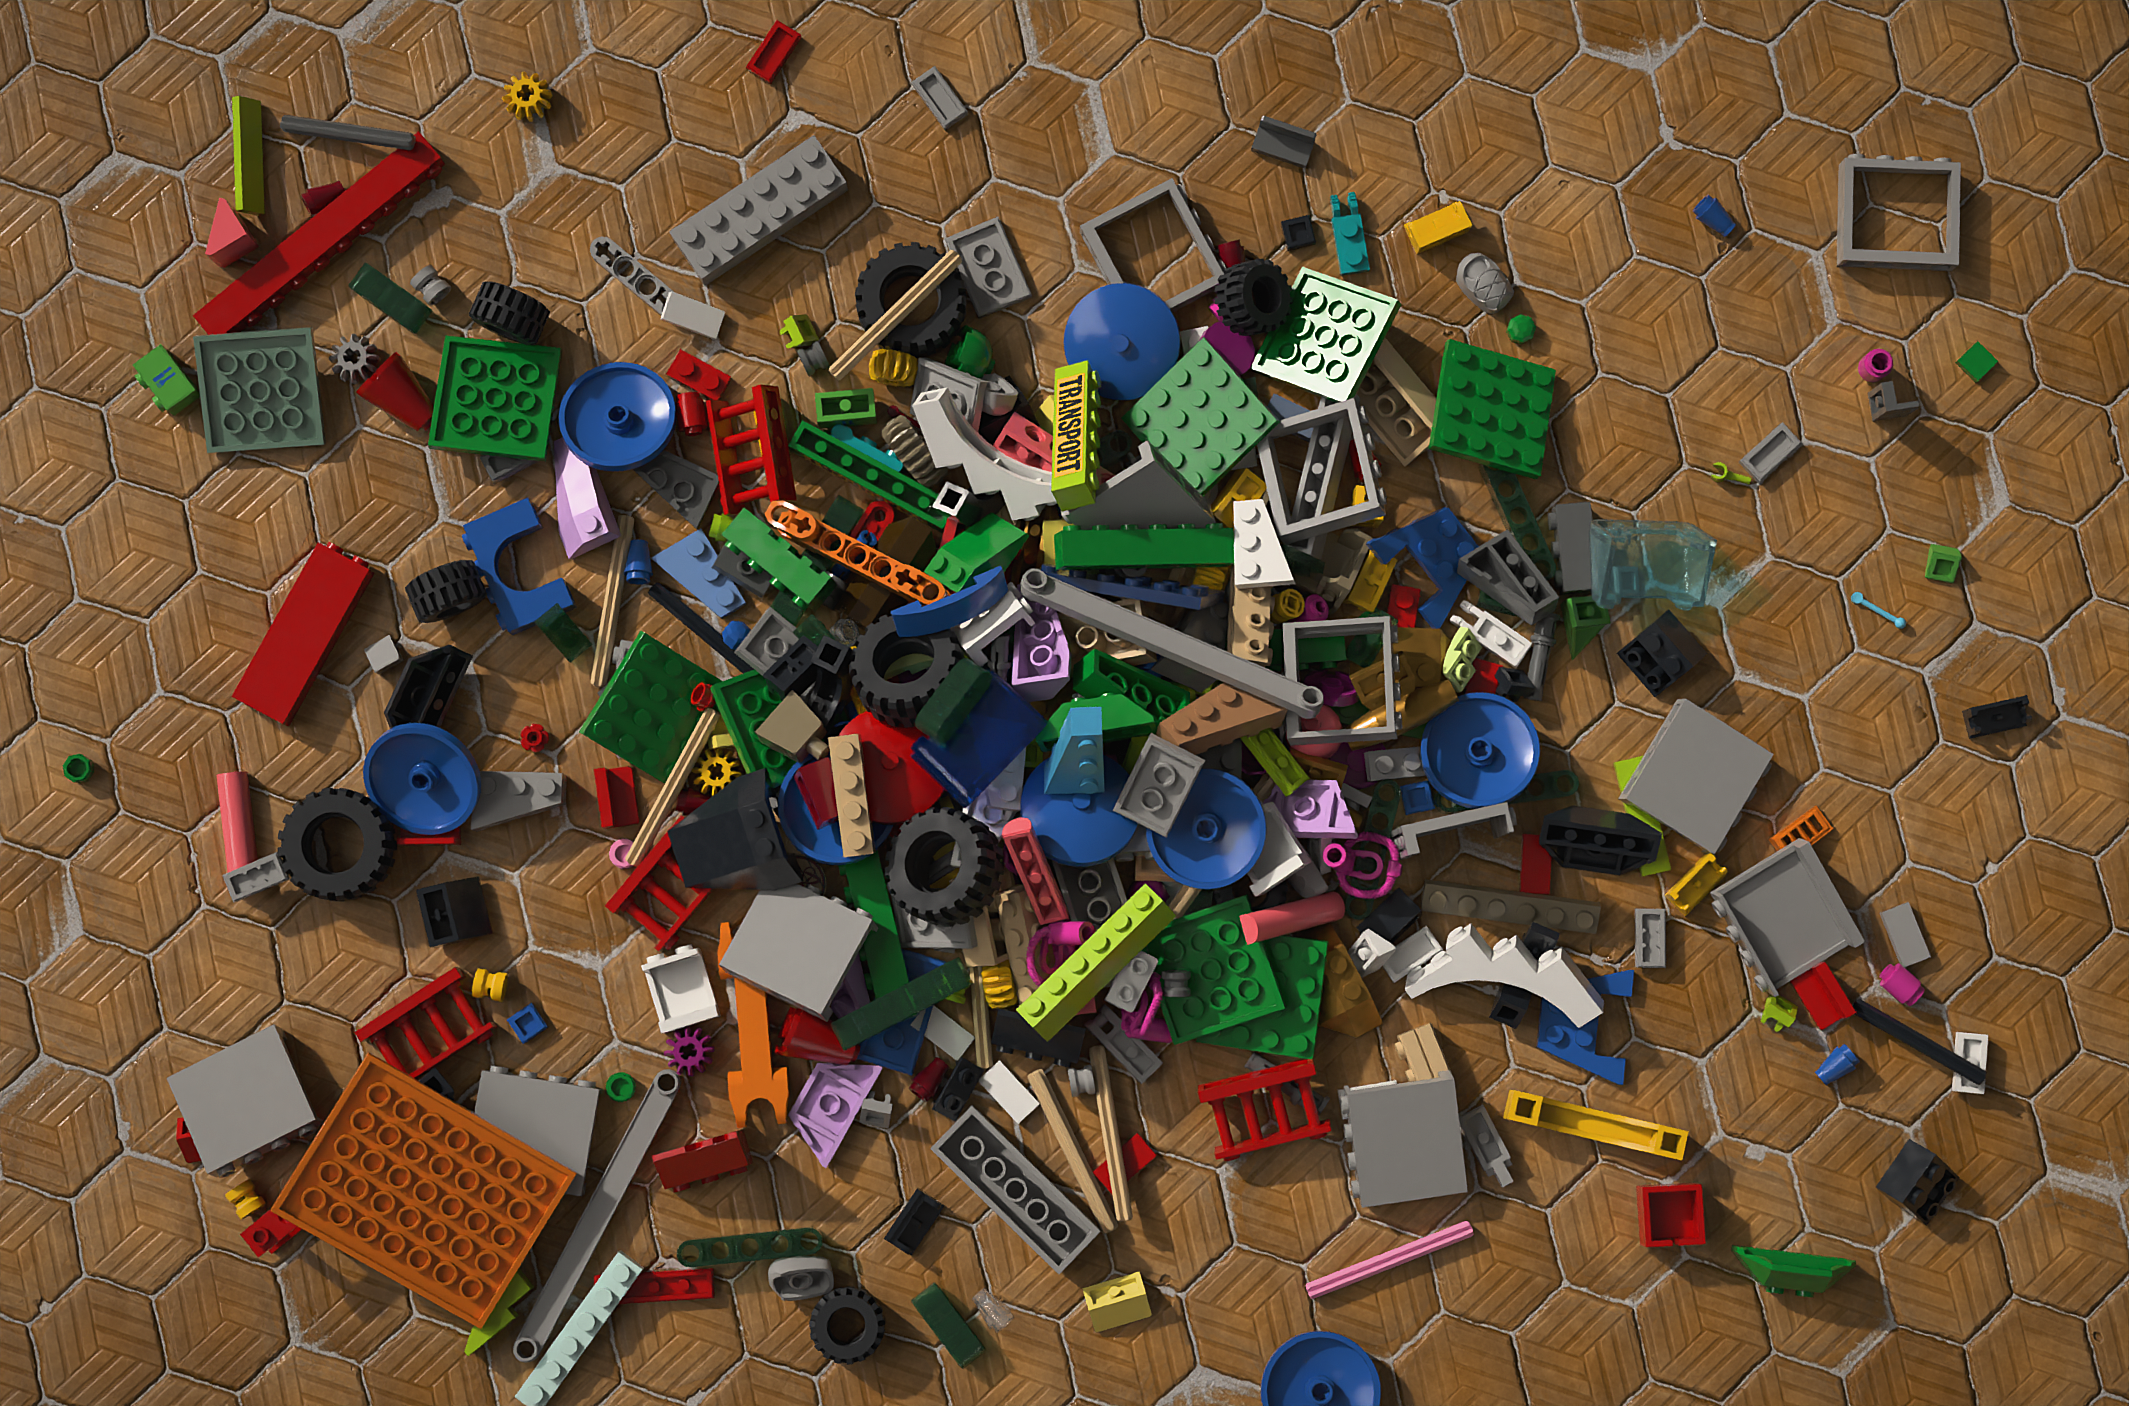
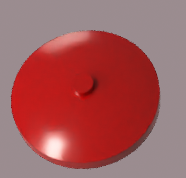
M865 711L852 719L842 729L838 736L861 734L866 793L870 817L873 823L897 825L913 821L911 818L913 815L919 812L925 814L927 809L933 808L939 801L947 786L950 759L944 738L934 724L930 722L929 724L921 725L920 722L915 723L914 727L904 728L903 723H899V726L895 727L888 725L886 719L880 722L873 717L872 712Z

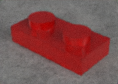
M681 349L666 373L668 377L699 392V394L710 400H720L732 379L728 374Z
M1396 584L1391 585L1386 616H1390L1392 626L1397 625V627L1403 628L1415 627L1421 589Z

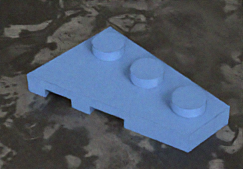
M701 528L651 558L721 619L746 605L734 582L711 568L718 555Z

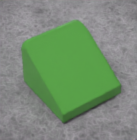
M1931 544L1925 578L1954 583L1962 558L1959 549Z

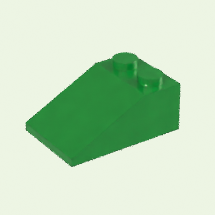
M991 512L943 545L924 572L938 580L946 589L957 593L975 585L974 576L1001 566L1003 572H1005L1029 535Z

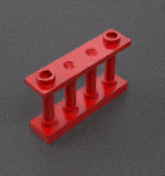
M762 384L752 387V400L729 406L728 401H706L707 419L710 424L724 515L737 516L745 507V503L769 497L770 502L785 501L791 503L797 501L778 386ZM755 411L758 427L733 435L731 418ZM760 439L762 457L738 463L735 446ZM765 468L767 485L743 492L740 475Z
M681 815L677 819V821L671 826V828L674 827L681 820H683L685 817ZM666 832L605 905L613 914H618L619 911L627 912L655 935L660 941L654 948L659 952H662L664 949L669 951L680 939L677 933L715 890V888H691L698 896L686 908L653 880L654 876L651 874L659 865L661 868L665 866L683 881L678 863L672 858L673 854L670 852L673 848L668 832ZM639 888L641 890L646 889L679 917L669 931L634 903L635 899L632 896Z
M454 967L354 1033L360 1042L370 1041L371 1044L375 1043L388 1064L417 1080L476 1041L478 1045L493 1036L491 1031L498 1026L495 1022L483 1025L460 989L462 986L460 981L466 978L460 967ZM444 991L446 995H451L474 1031L460 1042L435 1005L437 1002L435 997ZM418 1008L421 1011L425 1010L449 1048L435 1058L410 1021L412 1019L410 1013ZM393 1024L401 1028L424 1064L408 1074L385 1038L387 1035L385 1030Z
M1313 1058L1301 1059L1198 1085L1200 1103L1208 1102V1105H1212L1222 1142L1221 1146L1215 1147L1214 1155L1216 1160L1223 1158V1161H1232L1238 1159L1242 1153L1309 1137L1310 1140L1320 1139L1327 1135L1326 1132L1331 1131L1330 1119L1320 1121L1309 1081L1312 1079V1075H1316V1066ZM1292 1080L1298 1083L1309 1123L1293 1128L1290 1125L1281 1091L1283 1083ZM1265 1087L1270 1092L1280 1131L1262 1135L1252 1094H1254V1090ZM1237 1095V1098L1241 1099L1251 1136L1249 1139L1237 1142L1233 1141L1223 1104L1225 1097Z
M270 1209L240 1233V1235L259 1258L268 1250L271 1254L275 1253L303 1229L271 1212Z

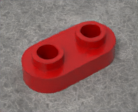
M885 501L872 502L866 508L850 537L857 539L863 530H867L868 534L866 536L872 532L878 541L888 524L894 522L895 514L892 506ZM878 512H883L886 515L885 519L881 522L875 520V514Z

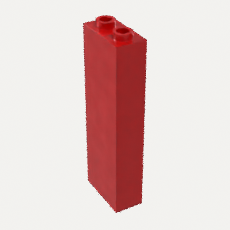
M319 542L316 544L231 696L288 727L375 574L368 569L370 563L355 555L352 560L343 556L344 549L331 542H328L326 546Z

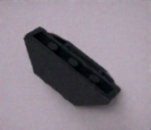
M446 645L409 658L384 711L390 729L407 723H423L440 728L473 655L452 645Z
M1571 805L1544 816L1539 844L1546 849L1561 867L1620 876L1646 863L1649 864L1656 861L1662 833L1629 813Z

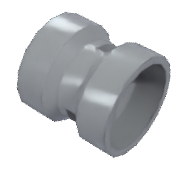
M432 265L421 269L410 281V284L416 291L422 292L423 299L429 306L440 302L451 290V286L445 280H441L438 277V272Z

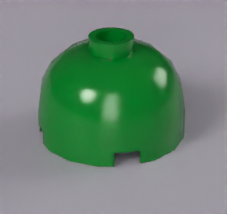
M967 325L963 326L957 333V336L962 338L957 344H951L944 365L982 379L984 374H991L995 365V359L992 358L993 349L990 340L977 329Z

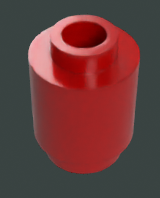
M699 392L678 394L675 406L679 432H685L686 436L702 434V429L707 428L708 425L704 402L700 398Z

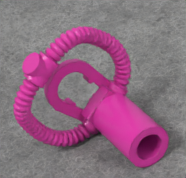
M1359 832L1357 839H1347L1343 846L1330 844L1323 851V860L1336 871L1338 883L1342 890H1345L1351 896L1361 897L1362 899L1379 898L1389 893L1396 878L1401 876L1403 868L1398 862L1400 857L1399 849L1395 842L1390 840V838L1381 836V834L1378 835V833ZM1362 840L1377 842L1390 850L1391 861H1389L1387 868V882L1376 890L1364 891L1356 889L1346 879L1348 875L1363 880H1374L1383 871V861L1377 853L1350 849L1355 843ZM1355 856L1363 859L1365 857L1374 858L1377 862L1376 871L1372 874L1353 871Z
M1057 921L1035 932L1028 943V950H1026V965L1028 966L1027 969H1029V976H1031V979L1037 986L1040 987L1046 981L1039 976L1037 969H1035V957L1033 956H1035L1036 945H1038L1039 941L1042 939L1039 954L1040 968L1044 973L1052 975L1062 965L1063 946L1067 945L1069 958L1077 950L1076 945H1083L1095 933L1092 923ZM1049 944L1056 945V952H1053L1056 955V961L1052 968H1049L1046 963Z
M1156 972L1152 973L1147 983L1154 992V998L1146 1016L1144 1014L1148 1006V996L1144 990L1141 995V1005L1138 1012H1128L1121 1008V1029L1125 1031L1128 1038L1170 1043L1172 1038L1165 1019L1154 1017L1163 997L1161 982L1159 981L1161 975Z

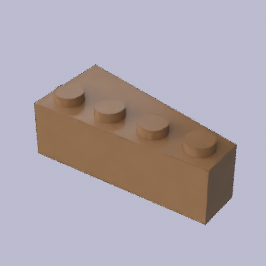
M1223 682L1160 722L1156 735L1197 755L1206 752L1210 747L1219 744L1224 746L1232 743L1234 739L1246 735L1251 737L1259 734L1262 730L1268 728L1273 730L1281 727L1288 709Z

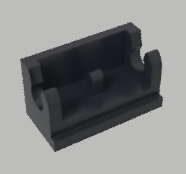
M803 635L763 674L769 691L772 694L777 692L780 695L781 701L784 700L791 690L800 697L816 681L817 668L810 661L818 646Z
M2025 695L1963 710L1962 713L1969 739L2027 726L2026 723L2032 720V716L2027 715L2025 706L2029 704L2028 696Z
M1398 887L1356 928L1360 935L1365 930L1370 929L1393 944L1422 916V910Z
M917 1188L884 1239L912 1256L945 1205L920 1188Z

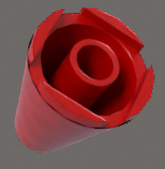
M394 352L361 385L356 393L367 402L412 429L419 431L423 428L427 431L431 427L434 404L402 356Z
M790 1006L778 1034V1038L783 1039L781 1047L775 1045V1053L786 1057L848 1065L850 1061L855 1062L861 1046L857 1044V1037L831 1019L827 1022L798 1007L793 1008Z

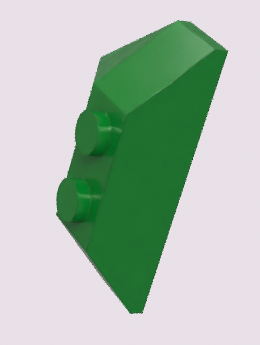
M1105 693L1098 698L1087 699L1080 697L1072 699L1071 702L1062 703L1035 737L1042 752L1052 751L1054 743L1057 744L1060 737V730L1070 708L1101 707L1103 743L1148 736L1151 733L1156 734L1158 725L1151 714L1124 695Z
M1732 1245L1731 1247L1733 1254L1756 1283L1766 1286V1292L1784 1294V1289L1796 1290L1795 1295L1813 1297L1814 1292L1824 1293L1856 1267V1261L1847 1258Z

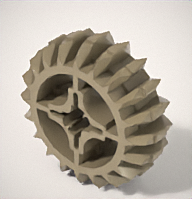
M899 415L896 419L888 422L887 426L882 429V435L886 443L920 484L930 489L934 485L937 486L948 475L947 467H935L925 438L907 417Z

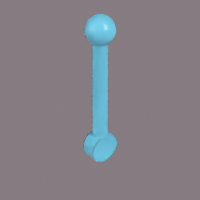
M1860 592L1852 594L1851 601L1854 604L1861 603L1894 622L1895 626L1899 629H1903L1906 626L1904 618H1896L1863 598Z

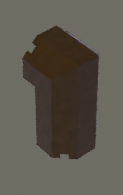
M914 517L888 524L877 544L873 547V549L900 563L910 565L922 572L925 571L937 553L932 529ZM891 566L882 568L879 576H887L891 571ZM856 574L834 609L840 615L845 610L846 619L865 631V628L871 623L874 625L878 623L880 617L886 614L887 617L892 616L891 611L908 605L910 602Z

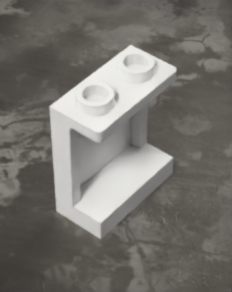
M1012 582L1007 584L1008 592L988 610L962 624L950 628L955 632L958 641L979 668L989 661L982 652V648L1022 618L1027 621L1030 627L1035 624L1029 615L1033 612V609L1023 597L1018 600L1022 595Z
M1260 801L1266 816V841L1258 861L1247 873L1254 883L1249 887L1255 896L1267 893L1312 862L1274 802L1263 804Z
M692 944L676 948V955L666 958L664 953L646 958L648 963L641 965L642 970L645 972L660 1021L658 1024L661 1034L721 1016L701 949H693Z
M1140 951L1116 975L1104 1001L1120 1009L1133 1012L1158 963V959Z

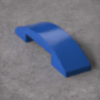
M998 566L974 576L975 585L922 607L917 600L891 611L898 636L910 637L939 632L962 624L988 610L1008 592L1002 567Z

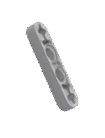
M608 237L596 238L590 245V253L595 262L661 316L664 304L657 298L661 294L667 300L669 292L673 290ZM600 245L602 247L609 245V252L616 258L611 267L608 265L612 261L603 254L598 257L599 251L597 248ZM622 262L633 264L634 270L630 276L623 277L618 274V267ZM651 280L655 283L656 289L652 294L644 295L640 292V285L643 281Z

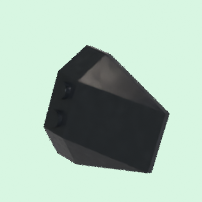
M767 768L737 777L667 831L686 888L777 890L804 881L795 853L787 855L769 801V798L776 796Z

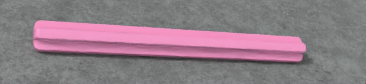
M1464 1221L1306 1284L1308 1295L1311 1299H1315L1472 1237L1474 1235L1472 1226L1468 1221Z

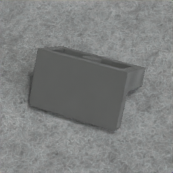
M1262 115L1251 151L1305 169L1317 134Z
M1893 381L1882 382L1868 392L1872 421L1905 417L1920 407V401L1897 404Z

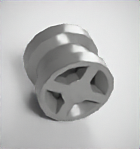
M1086 1065L1080 1070L1068 1068L1072 1097H1078L1080 1093L1084 1092L1096 1094L1091 1065Z

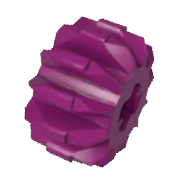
M685 1026V1037H683L679 1030H675L673 1033L678 1041L666 1040V1043L673 1046L674 1049L664 1051V1055H674L675 1059L669 1061L668 1066L673 1067L679 1063L680 1065L677 1069V1074L682 1075L686 1066L689 1077L695 1074L694 1066L703 1073L706 1069L701 1061L703 1060L709 1064L713 1062V1059L705 1056L706 1052H714L715 1047H705L704 1045L712 1038L710 1035H707L700 1040L699 1038L703 1031L701 1028H697L692 1036L691 1027ZM692 1043L695 1045L693 1050H697V1054L686 1059L683 1056L686 1052L682 1053L683 1047L690 1046Z

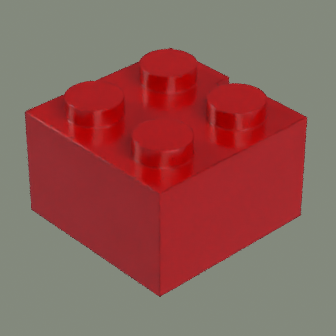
M1676 1183L1636 1186L1641 1246L1663 1247L1673 1246V1244L1678 1246L1706 1244L1702 1184Z

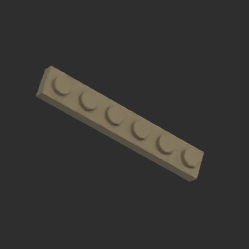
M1426 879L1420 906L1421 910L1426 912L1531 925L1532 922L1548 928L1593 934L1597 932L1601 910L1600 902Z

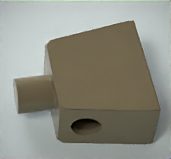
M793 690L755 731L761 743L798 763H801L809 754L817 760L826 758L830 752L829 746L822 741L827 733L823 723Z

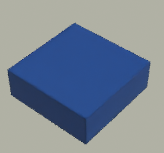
M1429 780L1399 787L1405 815L1435 809Z
M530 1003L507 1019L523 1044L549 1028L533 1003Z

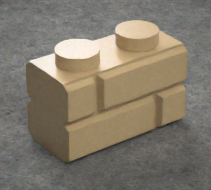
M1432 1023L1397 1035L1399 1042L1394 1043L1400 1060L1406 1059L1409 1070L1405 1071L1408 1082L1438 1078V1072L1450 1070Z

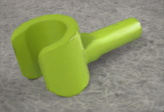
M1717 462L1713 464V467L1724 471L1722 476L1711 474L1713 481L1722 482L1728 479L1750 484V477L1728 471L1724 463Z

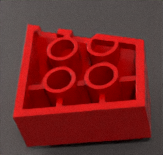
M744 1129L652 1156L664 1189L672 1188L673 1193L691 1188L689 1182L701 1179L702 1184L719 1180L718 1174L729 1171L731 1176L748 1171L747 1165L753 1163Z

